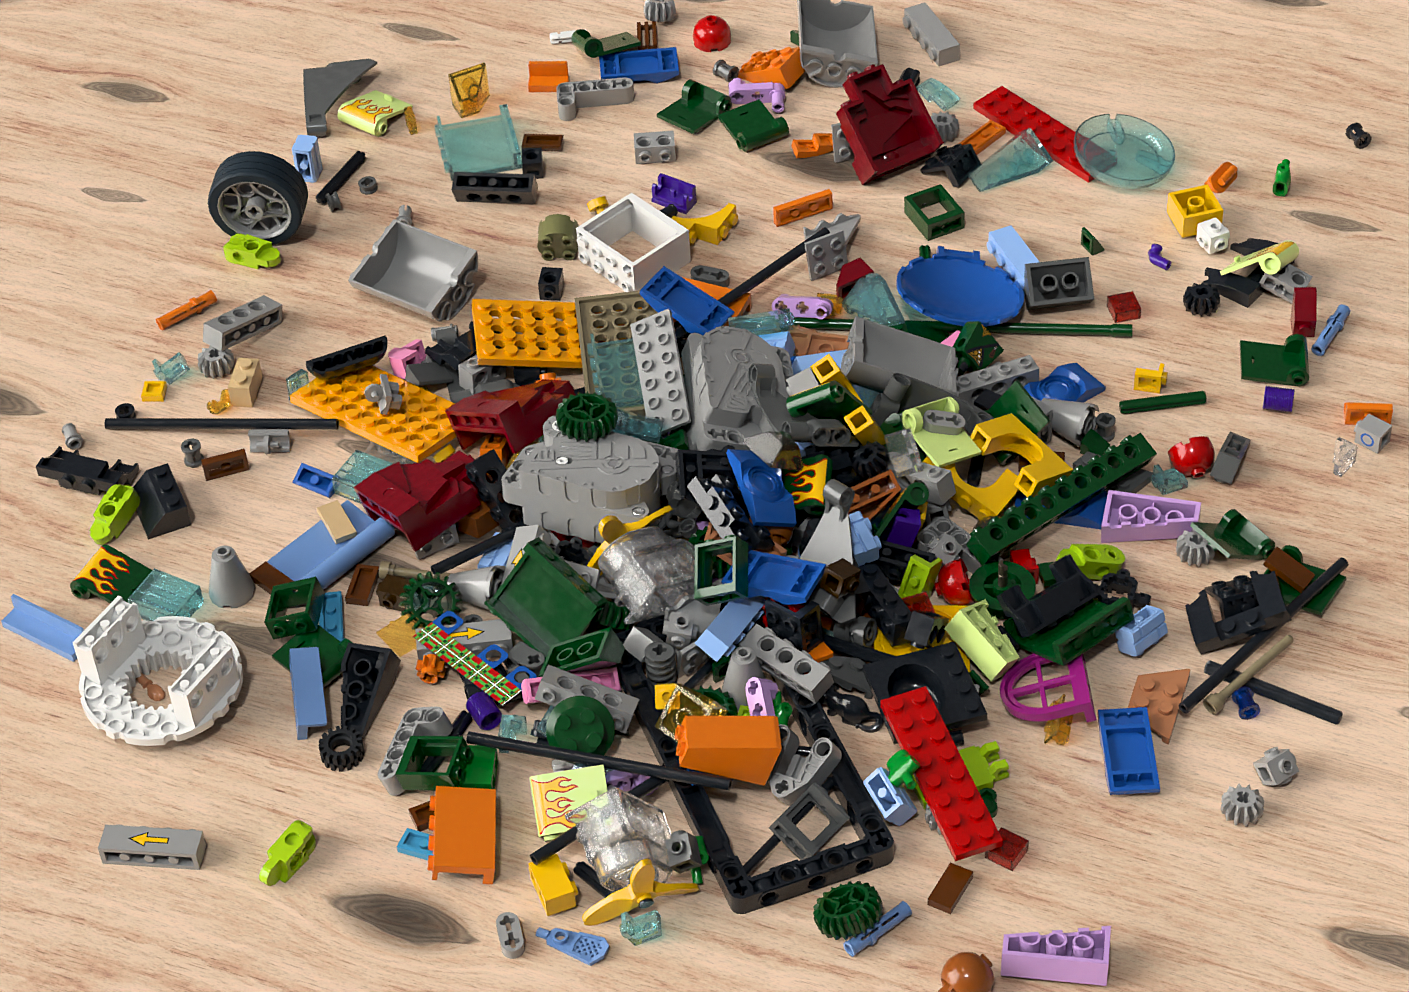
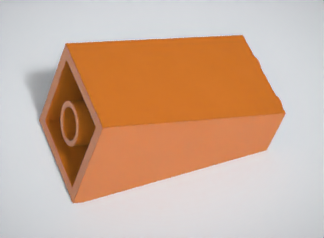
M685 716L682 724L677 725L675 730V739L678 740L676 755L679 756L680 767L765 786L782 750L778 717Z

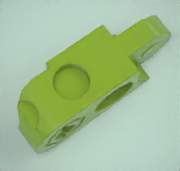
M235 234L223 246L226 260L234 264L259 269L261 266L273 267L281 262L280 252L272 246V242L248 234Z
M116 484L111 486L107 493L104 494L93 514L95 521L89 530L90 536L95 543L102 545L112 540L114 536L116 539L119 537L140 503V497L133 487Z
M1071 544L1069 549L1061 550L1056 558L1057 561L1065 555L1071 554L1082 573L1087 578L1101 580L1108 573L1116 574L1125 562L1123 552L1117 547L1108 544Z
M296 820L267 851L269 859L260 871L259 880L268 886L275 885L279 880L286 883L309 860V855L316 847V839L311 825L302 820Z

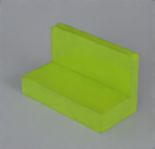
M915 554L911 556L898 591L901 599L917 607L929 599L943 560L938 557L930 563Z

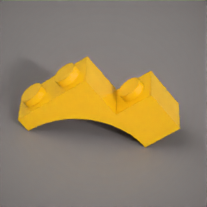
M728 203L723 209L709 216L701 218L673 216L671 219L689 230L690 245L694 244L696 239L719 245L722 239L727 237L729 230L737 224L738 214L736 205Z

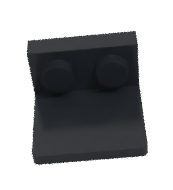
M957 144L953 147L943 146L936 151L937 154L926 160L925 165L920 171L921 173L945 170L952 186L958 187L981 165V162L971 144Z
M1247 575L1235 576L1233 580L1227 582L1216 581L1211 584L1212 586L1205 587L1207 594L1219 601L1222 620L1259 606L1252 579L1247 577Z
M770 599L764 602L768 628L780 639L789 640L797 650H804L807 653L824 641L820 606L818 603L811 601L795 613Z

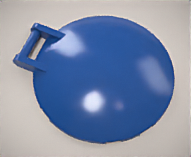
M938 246L937 252L933 254L932 258L924 259L922 256L909 261L908 266H902L897 275V290L907 304L932 319L952 325L964 326L966 322L980 321L983 326L1001 324L1014 318L1021 311L1024 303V292L1017 281L1013 282L1009 278L1010 274L998 266L994 269L985 265L986 261L980 260V251L966 252L944 249V246Z

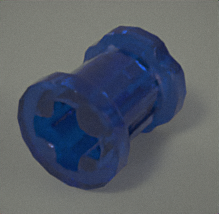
M1241 687L1232 694V700L1239 708L1238 714L1244 720L1252 719L1260 713V707L1255 703L1253 699L1254 693L1249 687Z

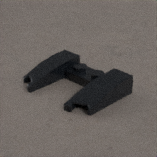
M1248 238L1245 242L1231 244L1230 249L1243 256H1247L1278 243ZM1260 265L1247 277L1231 272L1221 275V270L1208 267L1205 269L1204 276H1208V280L1203 281V284L1211 283V286L1216 287L1221 296L1248 308L1266 291L1259 283L1265 273Z
M678 449L675 462L680 499L682 500L686 498L697 503V506L700 507L687 487L695 476L703 478V475L715 474L735 476L726 452Z
M1250 571L1259 606L1216 622L1205 589L1198 593L1199 597L1193 603L1185 605L1194 642L1201 655L1292 621L1275 571H1271L1270 574H1259L1257 571Z

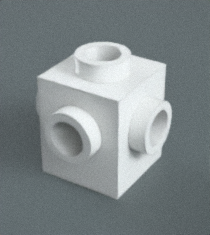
M1217 218L1198 223L1196 240L1209 254L1228 248L1230 232Z

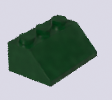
M611 627L551 645L539 677H543L548 665L569 673L614 667L620 663L625 647Z

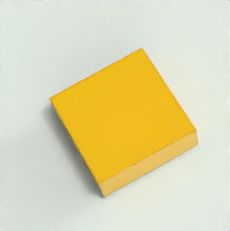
M145 381L141 394L142 402H164L167 390L166 381Z

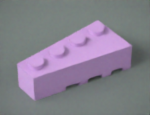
M1108 490L1101 526V543L1176 539L1183 534L1184 530L1191 532L1193 529L1190 526L1192 522H1200L1201 502Z
M1102 926L1101 930L1090 931L1089 927L1078 928V932L1063 933L1062 930H1052V933L1047 935H1040L1038 932L1004 934L1001 976L1107 986L1111 926Z

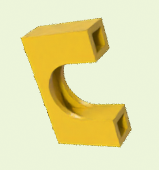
M830 354L810 366L821 384L835 380L863 403L844 372ZM863 405L844 417L851 431L863 446L866 445L867 441L871 443L877 441L881 445L888 442L872 415L868 413Z
M1012 413L976 424L970 436L982 451L981 454L983 456L1000 450H1008L1020 454L1031 463V465L1022 467L1014 483L1026 497L1030 495L1033 497L1037 496L1046 485L1052 487L1058 478L1063 475L1068 477L1073 471L1066 462Z
M928 456L923 460V463L935 466ZM955 463L941 467L951 470L956 493L951 499L985 524L995 516H1000L1020 491L1014 485L1018 476L1008 468L994 484L989 487L978 488L967 484L959 477L955 469Z

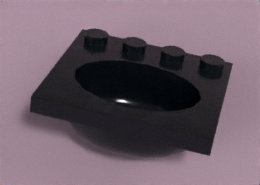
M955 641L863 665V673L893 744L898 742L880 707V700L925 686L948 730L987 720L986 709Z

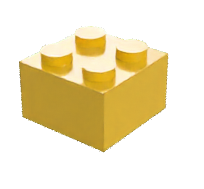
M1208 184L1168 193L1167 213L1182 238L1197 235L1198 223L1217 218L1222 223L1224 210Z

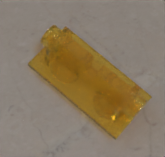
M1063 694L1057 701H1052L1050 706L1065 703L1066 695ZM1073 715L1048 720L1044 727V732H1046L1044 743L1046 744L1050 739L1056 741L1058 745H1064L1068 742Z

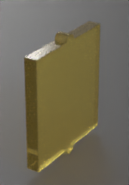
M408 615L401 616L395 621H390L389 625L376 632L399 657L413 649H417L416 639L413 637L416 631L412 630V626L415 623H405L409 618Z

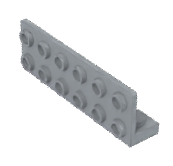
M669 309L630 324L650 437L659 433L662 438L670 435L671 430L691 422L672 312Z

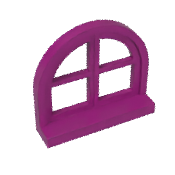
M1083 653L1068 663L1069 675L1043 681L1041 665L1053 661L1037 654H1031L1014 664L1001 681L1000 696L1003 705L1010 714L1019 719L1048 721L1084 712L1087 722L1097 720ZM1036 667L1038 683L1014 689L1020 677ZM1072 684L1073 701L1048 707L1045 690ZM1040 692L1043 707H1028L1019 703L1015 698Z

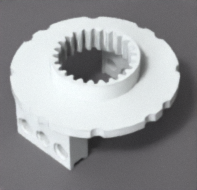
M117 596L73 642L81 669L79 691L82 697L80 700L87 718L98 730H105L108 737L124 739L128 744L141 746L165 745L168 741L175 740L179 742L205 731L214 725L215 719L223 717L229 711V704L236 701L243 683L242 664H240L239 651L225 632L216 631L215 626L208 622L199 623L195 618L183 616L157 617L154 621H141L137 604L134 602L132 604L127 603L120 596ZM169 666H173L175 670L181 667L182 675L172 686H168L172 704H169L167 709H164L162 706H159L157 710H154L153 706L145 709L143 704L138 706L137 701H132L130 694L133 691L131 687L136 686L135 680L141 676V673L150 675V670L157 672L160 667H163L165 670Z

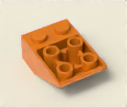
M786 47L782 50L772 49L763 53L758 51L751 56L747 63L741 66L738 78L752 83L783 84L785 89H788L805 72L800 62L799 47Z

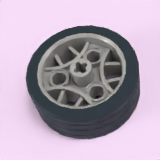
M246 151L228 157L219 165L209 191L207 204L214 222L231 237L240 233L248 234L270 241L273 245L288 240L297 232L306 208L308 189L303 176L286 160L265 152Z

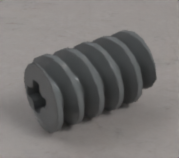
M662 641L650 643L645 648L646 673L654 689L656 684L677 683L675 650L673 646Z

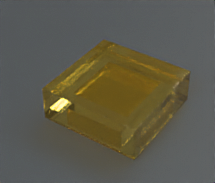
M405 107V121L411 135L418 134L416 118L412 107Z

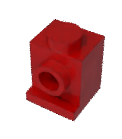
M1029 549L1010 551V562L1026 568L1034 577L1035 583L1038 584L1039 567L1036 565L1035 557L1031 558Z

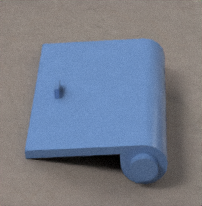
M346 500L341 506L357 531V536L335 544L323 521L320 520L267 562L293 581L316 576L324 590L394 536L395 526L381 517L374 521L353 503Z

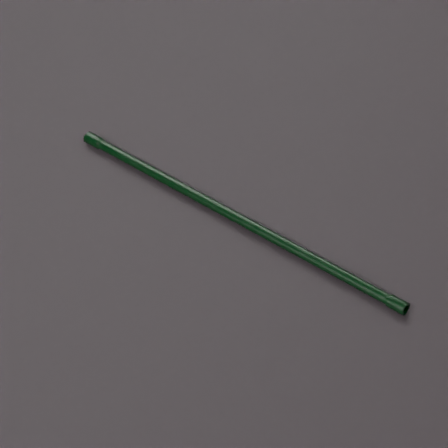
M742 316L735 328H775L774 322L780 317ZM786 318L795 326L800 325L808 329L851 330L854 319ZM870 320V321H873V322H876V323H879V324L884 325V322L904 321V320ZM906 320L946 332H956L957 330L961 332L964 327L941 321ZM1004 322L997 325L984 326L989 333L1132 337V324L1097 325Z

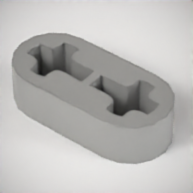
M928 410L923 415L922 428L931 433L959 435L965 426V419L958 413Z
M511 912L500 914L496 919V927L502 953L507 958L516 959L523 955L525 951L519 919L517 915ZM510 923L512 930L507 931L505 924ZM510 940H514L515 948H511Z

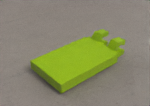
M996 741L985 743L981 748L974 745L958 750L978 791L983 788H993V782L1009 777L1007 771L1009 765L1006 759L996 761L1000 759L998 754L1000 748ZM912 775L917 784L914 791L923 809H926L927 802L914 775Z

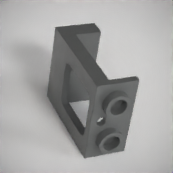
M814 782L769 829L800 860L812 857L850 817L846 814L845 809L837 804L822 786ZM809 802L813 803L829 819V825L812 841L792 822V818Z

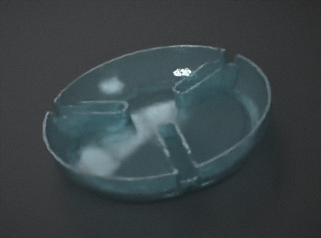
M1110 114L1094 116L1084 121L1075 133L1074 152L1082 168L1093 178L1113 187L1141 189L1152 186L1169 174L1175 161V150L1170 139L1159 128L1137 117L1124 114H1116L1115 119H1110Z

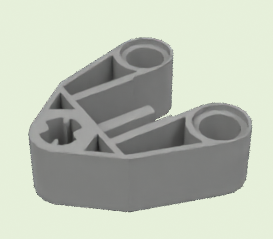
M780 724L782 750L768 779L772 793L784 804L791 806L814 782L819 786L823 784L840 762L842 754L840 749L831 740L820 738L814 742L809 755L804 758L796 754L799 747L798 736L789 727ZM830 749L829 753L824 756L825 751Z

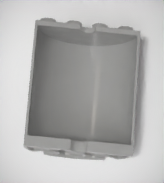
M797 0L800 62L802 68L805 69L812 80L824 86L841 88L849 74L858 71V73L864 72L866 67L873 64L877 66L873 6L844 0L837 4L832 3L830 0Z
M394 219L385 228L379 240L374 243L372 255L367 254L348 279L350 285L355 289L439 322L444 319L449 321L462 310L473 291L475 284L471 282L474 273L478 272L477 250Z
M855 317L847 339L849 346L843 354L841 370L851 384L883 393L892 375L900 373L933 385L957 397L959 396V391L956 390L959 382L956 379L958 368H955L958 357H955L954 347L864 318Z

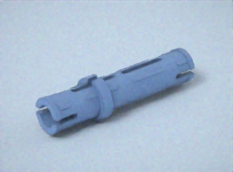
M1339 305L1335 313L1328 318L1326 327L1312 345L1311 350L1315 355H1324L1337 332L1342 330L1344 321L1351 312L1348 306Z
M904 901L900 902L899 905L879 918L880 921L873 924L874 928L867 929L865 934H857L856 938L853 936L850 940L844 942L843 946L846 952L853 957L868 945H874L880 936L912 915L910 906ZM892 917H894L891 921H889V922L886 923L884 926H882V924H884V923L887 922L889 919H891ZM871 932H874V933H872L870 936H868L866 939L861 940V939L865 938V937H866L868 934H870Z

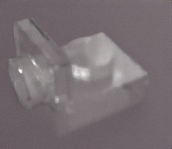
M1338 437L1335 441V456L1333 458V474L1342 477L1356 462L1358 449L1357 445L1341 437Z

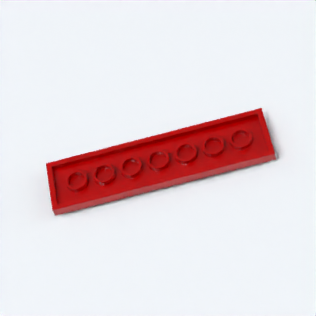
M1003 86L973 103L974 110L1006 127L1008 132L1088 183L1117 165V158Z
M927 687L880 700V707L901 750H907L920 764V767L913 775L954 860L958 861L1002 847L1003 839Z

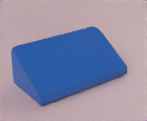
M301 463L292 483L331 498L344 481L337 476Z

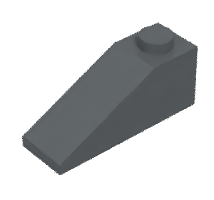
M1230 431L1218 453L1210 476H1213L1220 483L1231 484L1251 440Z

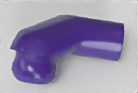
M1152 244L1151 249L1148 251L1150 262L1164 270H1168L1172 262L1162 257L1161 251L1163 248L1161 245Z

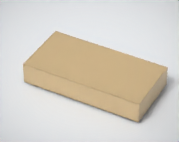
M338 500L317 507V513L335 544L357 536V531Z

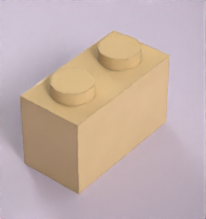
M237 359L228 385L231 406L253 408L263 379L259 359Z

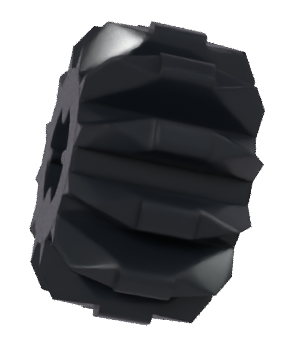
M1203 282L1199 285L1193 283L1192 286L1187 287L1185 295H1183L1186 311L1192 312V315L1199 314L1201 317L1204 314L1210 316L1211 313L1216 312L1218 309L1220 294L1216 287L1211 286V283L1207 285L1203 284Z
M867 441L864 446L859 444L860 449L854 450V456L850 458L853 470L864 480L873 478L881 474L882 471L889 470L888 464L891 463L888 450L877 441L873 443Z

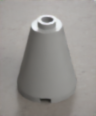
M1048 398L1041 400L1042 403L1053 408L1052 430L1080 447L1081 441L1090 429L1095 431V411L1099 412L1098 405Z
M220 546L212 552L209 597L212 603L220 608H224L223 606H231V609L238 608L252 599L255 584L235 550L230 546Z
M495 565L452 573L448 576L447 584L450 585L453 582L456 584L452 588L453 592L460 591V594L455 597L456 599H461L464 602L489 610L484 602L492 598L500 588L506 567Z
M746 646L738 647L732 652L721 689L722 693L728 692L730 698L734 699L738 711L740 705L748 706L745 691L748 680L752 677L766 679L755 651Z

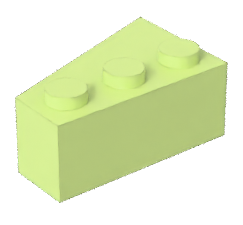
M985 599L959 610L944 629L948 632L951 639L963 649L966 656L978 666L982 674L992 682L1004 676L1020 657L1007 635H1002L997 627L999 621L996 616L991 617L987 610L989 604Z

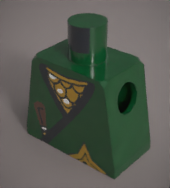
M980 321L966 322L953 345L955 357H958L955 368H958L959 375H964L966 371L975 372L985 369L1004 351Z

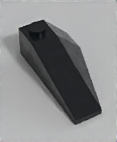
M348 642L341 663V672L343 673V684H341V692L343 693L341 729H343L344 725L348 726L349 730L353 727L356 732L359 731L363 739L365 738L394 683L401 662L392 649Z

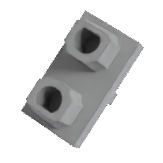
M380 374L381 384L368 385L364 390V394L368 401L378 402L380 414L387 415L389 409H400L402 396L398 394L399 384L388 381L386 374Z
M252 429L248 431L250 452H264L266 455H270L271 452H290L291 450L289 429Z

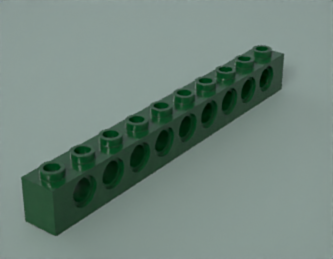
M1141 433L1134 437L1129 435L1120 442L1119 446H1110L1101 457L1096 455L1087 462L1088 465L1076 467L1070 476L1063 475L1058 478L1052 487L1046 485L1038 492L1037 496H1028L1021 502L1019 507L1015 505L1010 507L1001 518L995 516L987 523L986 527L982 528L979 526L970 533L971 538L966 543V546L982 566L988 564L1142 469L1152 461L1157 453Z

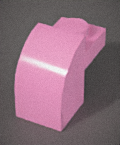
M416 339L402 348L395 347L389 351L388 357L394 376L405 379L406 366L408 364H419L425 360L426 354L422 340Z

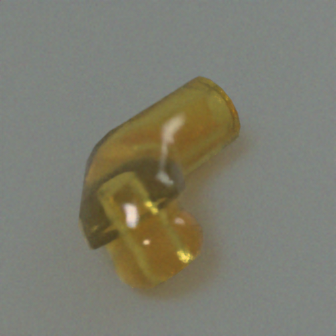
M228 389L221 391L220 401L212 400L207 403V409L210 410L211 414L218 415L230 407L231 401Z

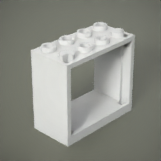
M630 193L576 228L579 260L591 267L596 273L607 278L611 283L620 287L624 292L640 291L663 266L676 272L691 262L689 230L633 193ZM632 231L656 246L655 249L635 262L630 261L609 247Z

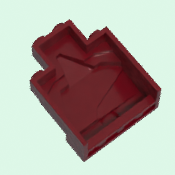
M873 64L866 67L864 72L858 73V71H855L847 76V80L842 86L850 100L840 105L841 108L836 115L841 123L840 127L854 153L855 160L852 166L862 185L929 158L943 145L944 142L911 78L905 81L900 79L892 83L883 64L878 66Z
M542 379L538 383L507 388L491 393L486 390L463 398L445 410L462 450H465L488 433L505 434L512 453L516 454L543 435L544 422L549 417L556 416L558 404L562 403L564 398L569 399L570 395H576L570 381Z
M460 450L445 461L433 463L429 459L413 464L394 463L374 472L354 487L368 516L374 521L381 517L405 533L415 552L481 505L477 498L479 495L478 488L468 478L465 465L475 459L470 454L466 455ZM486 473V480L490 482V479Z

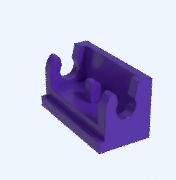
M660 173L658 176V186L655 183L652 184L651 202L664 207L673 204L678 212L687 214L697 203L696 185Z
M899 508L896 513L906 515L907 518L896 516L890 534L884 541L912 547L921 527L920 510Z

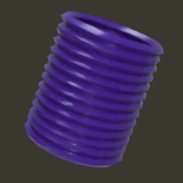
M1266 386L1263 409L1292 412L1295 390Z
M477 692L466 703V709L470 712L481 730H491L501 722L502 713L487 693Z

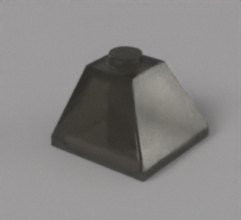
M765 432L745 438L743 441L770 468L802 471L804 467L799 446L787 432Z

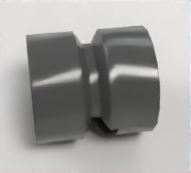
M856 615L855 620L845 624L835 621L834 637L868 648L875 641L877 635V622L875 619L865 616L858 617Z

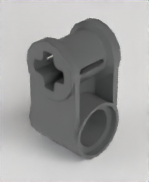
M518 642L508 652V658L503 663L508 669L515 665L525 666L539 677L545 657L541 652L529 647L526 643Z

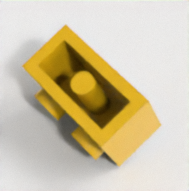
M558 854L552 855L538 865H535L533 862L528 863L530 879L547 916L576 907L575 896L578 895L577 886L574 880L569 881L568 876H570L567 864L566 862L561 863Z

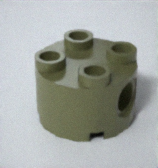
M553 214L545 217V221L542 222L541 220L539 222L537 248L544 260L551 261L554 258L573 260L575 258V254L578 252L576 228L579 227L575 219L573 222L567 215Z

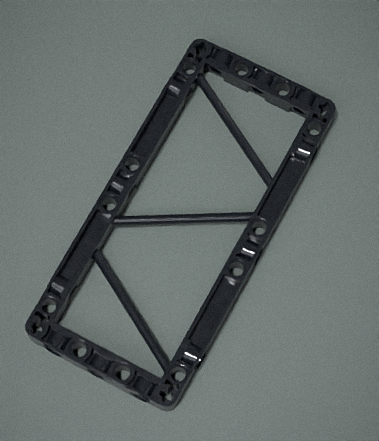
M728 602L721 603L720 612ZM764 612V613L760 616V618L755 622V624L752 626V628H753L756 624H758V625H760L761 627L765 628V625H764V623H763V618H762V616L765 615V612ZM664 618L638 626L648 629L666 643L667 635L662 634ZM632 629L616 633L622 644H624ZM625 649L620 663L613 668L617 667L619 681L624 693L639 699L634 714L659 765L667 767L679 759V756L676 755L678 740L675 739V729L667 715L672 709L655 708V689L650 679L646 678L641 661ZM713 658L703 665L682 686L680 697H682L683 692L689 693L691 687L697 686L712 671V664L715 661ZM772 676L773 680L777 684L785 702L791 705L792 715L809 747L799 746L796 754L808 756L814 742L820 738H828L840 749L842 754L840 762L821 786L827 792L833 789L841 806L850 817L849 821L859 841L847 845L843 843L817 852L815 856L800 861L796 859L751 877L749 874L781 840L773 834L742 866L738 856L734 855L730 847V840L704 787L668 780L667 782L693 835L703 836L708 853V866L714 874L731 910L736 914H746L889 865L894 859L893 837L819 700L817 703L812 702L774 676ZM830 749L825 751L824 756L829 753ZM811 802L807 803L792 818V822L797 825L815 805Z

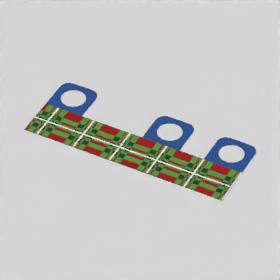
M446 611L413 636L502 706L522 691V683H518L514 679L516 673L524 671L529 674L530 678H537L536 674L525 666L517 667L506 677H503L494 670L495 667L508 658V653L498 645H490L476 656L453 639L449 634L463 624V619L452 611ZM452 616L457 622L453 627L447 628L441 624L442 619ZM497 650L501 653V658L498 661H489L486 658L487 652Z

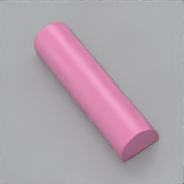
M617 667L572 673L614 690H621ZM542 677L529 678L522 681V697L525 704L541 702L536 700L535 696Z

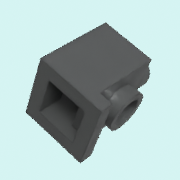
M684 830L673 832L670 839L665 840L669 858L668 868L681 874L702 866L695 836Z

